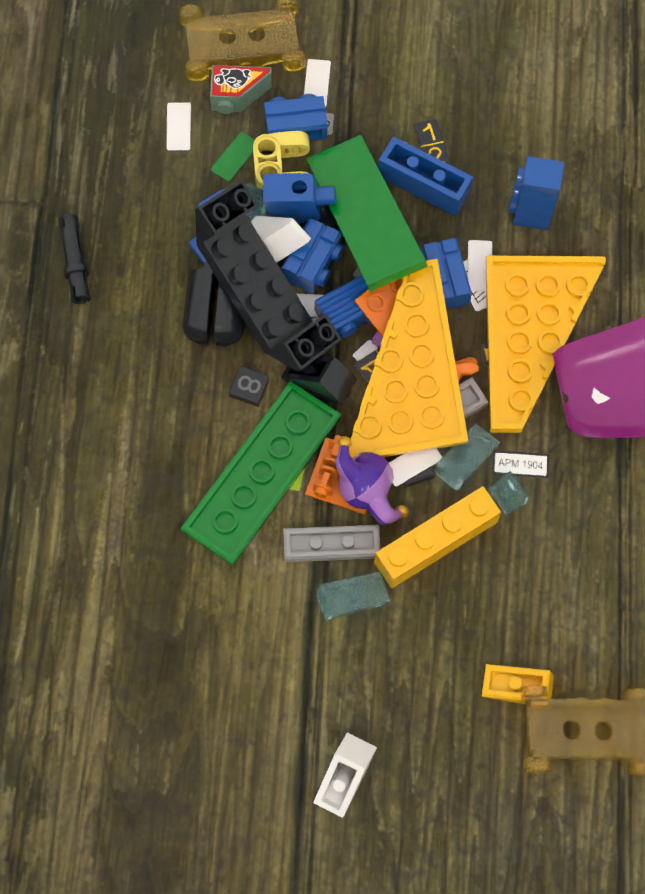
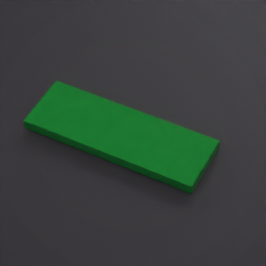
M361 135L306 158L318 186H335L337 203L328 206L370 292L428 267L416 240Z
M290 381L183 524L181 532L234 566L324 443L325 438L329 436L340 421L342 414Z

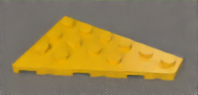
M486 256L490 433L522 432L555 366L553 354L555 350L566 344L606 263L605 257Z
M438 259L427 260L428 267L402 277L390 320H388L381 347L374 363V369L353 428L352 445L349 448L352 458L362 452H372L382 457L468 443Z

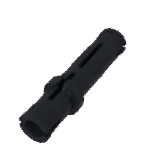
M66 214L58 219L66 260L64 274L69 282L71 302L73 304H84L86 301L89 302L91 300L87 283L89 270L84 262L78 216Z

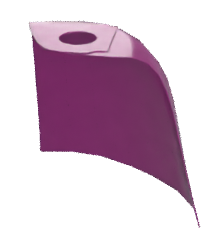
M645 317L570 342L555 350L553 358L568 427L574 433L590 438L645 437ZM595 388L610 399L597 404L591 397L593 389ZM562 393L567 395V403L564 402Z

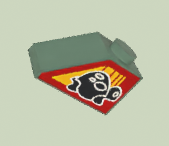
M212 65L211 111H218L222 114L242 112L272 88V67Z

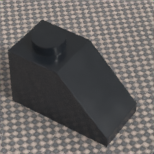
M323 355L298 372L287 366L281 376L285 382L289 383L292 381L322 402L343 404L357 381V378L336 357Z

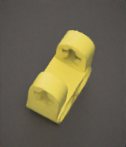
M302 131L262 134L255 139L253 144L255 182L260 196L263 197V174H283L281 158L300 157L309 153L310 144L307 133ZM266 150L273 152L271 155L261 154V152ZM298 171V172H284V173H308V172Z

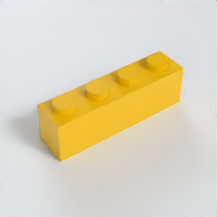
M484 486L377 551L374 563L392 589L498 523L501 511Z

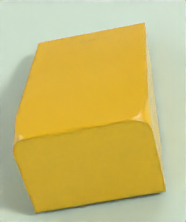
M486 664L482 697L550 707L554 675L550 670Z

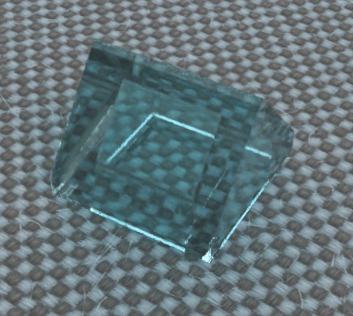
M511 471L507 472L489 488V491L505 515L510 514L529 502L527 494Z

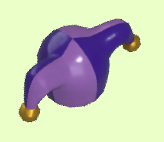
M342 436L338 440L340 448L335 465L340 474L338 484L343 499L350 506L357 509H367L381 525H388L399 518L407 517L409 513L408 507L399 505L396 509H393L387 499V494L394 479L393 469L389 462L382 456L372 452H362L352 458L349 453L352 441L349 437Z

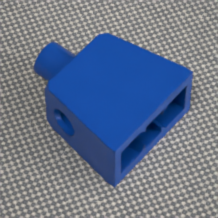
M263 174V203L270 217L293 218L296 223L308 222L311 218L319 220L321 218V205L337 203L335 186L319 187L314 174Z

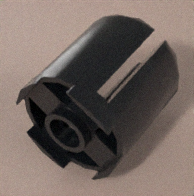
M203 262V268L192 270L190 265L188 268L182 326L185 336L199 345L209 346L215 291L218 289L214 329L216 347H227L237 343L241 339L244 330V320L207 262Z

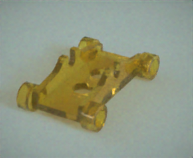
M275 0V10L203 17L202 9L197 5L181 7L179 10L180 24L186 27L190 56V61L185 64L186 78L190 81H203L209 77V69H212V65L263 67L268 64L282 62L283 68L287 71H299L306 67L305 52L300 50L298 46L294 17L299 12L298 0ZM256 29H260L265 33V37L260 41H253L249 38L248 34ZM227 33L234 34L236 39L231 44H224L219 40L221 34Z
M529 685L521 687V702L526 703L528 757L523 758L524 772H550L551 759L628 761L630 775H645V688L624 690V701L611 700L609 698L589 701V698L585 697L547 699L546 686ZM570 721L578 726L579 736L577 739L570 740L563 734L565 722ZM598 722L605 723L610 728V737L606 741L598 739L595 735L594 728Z

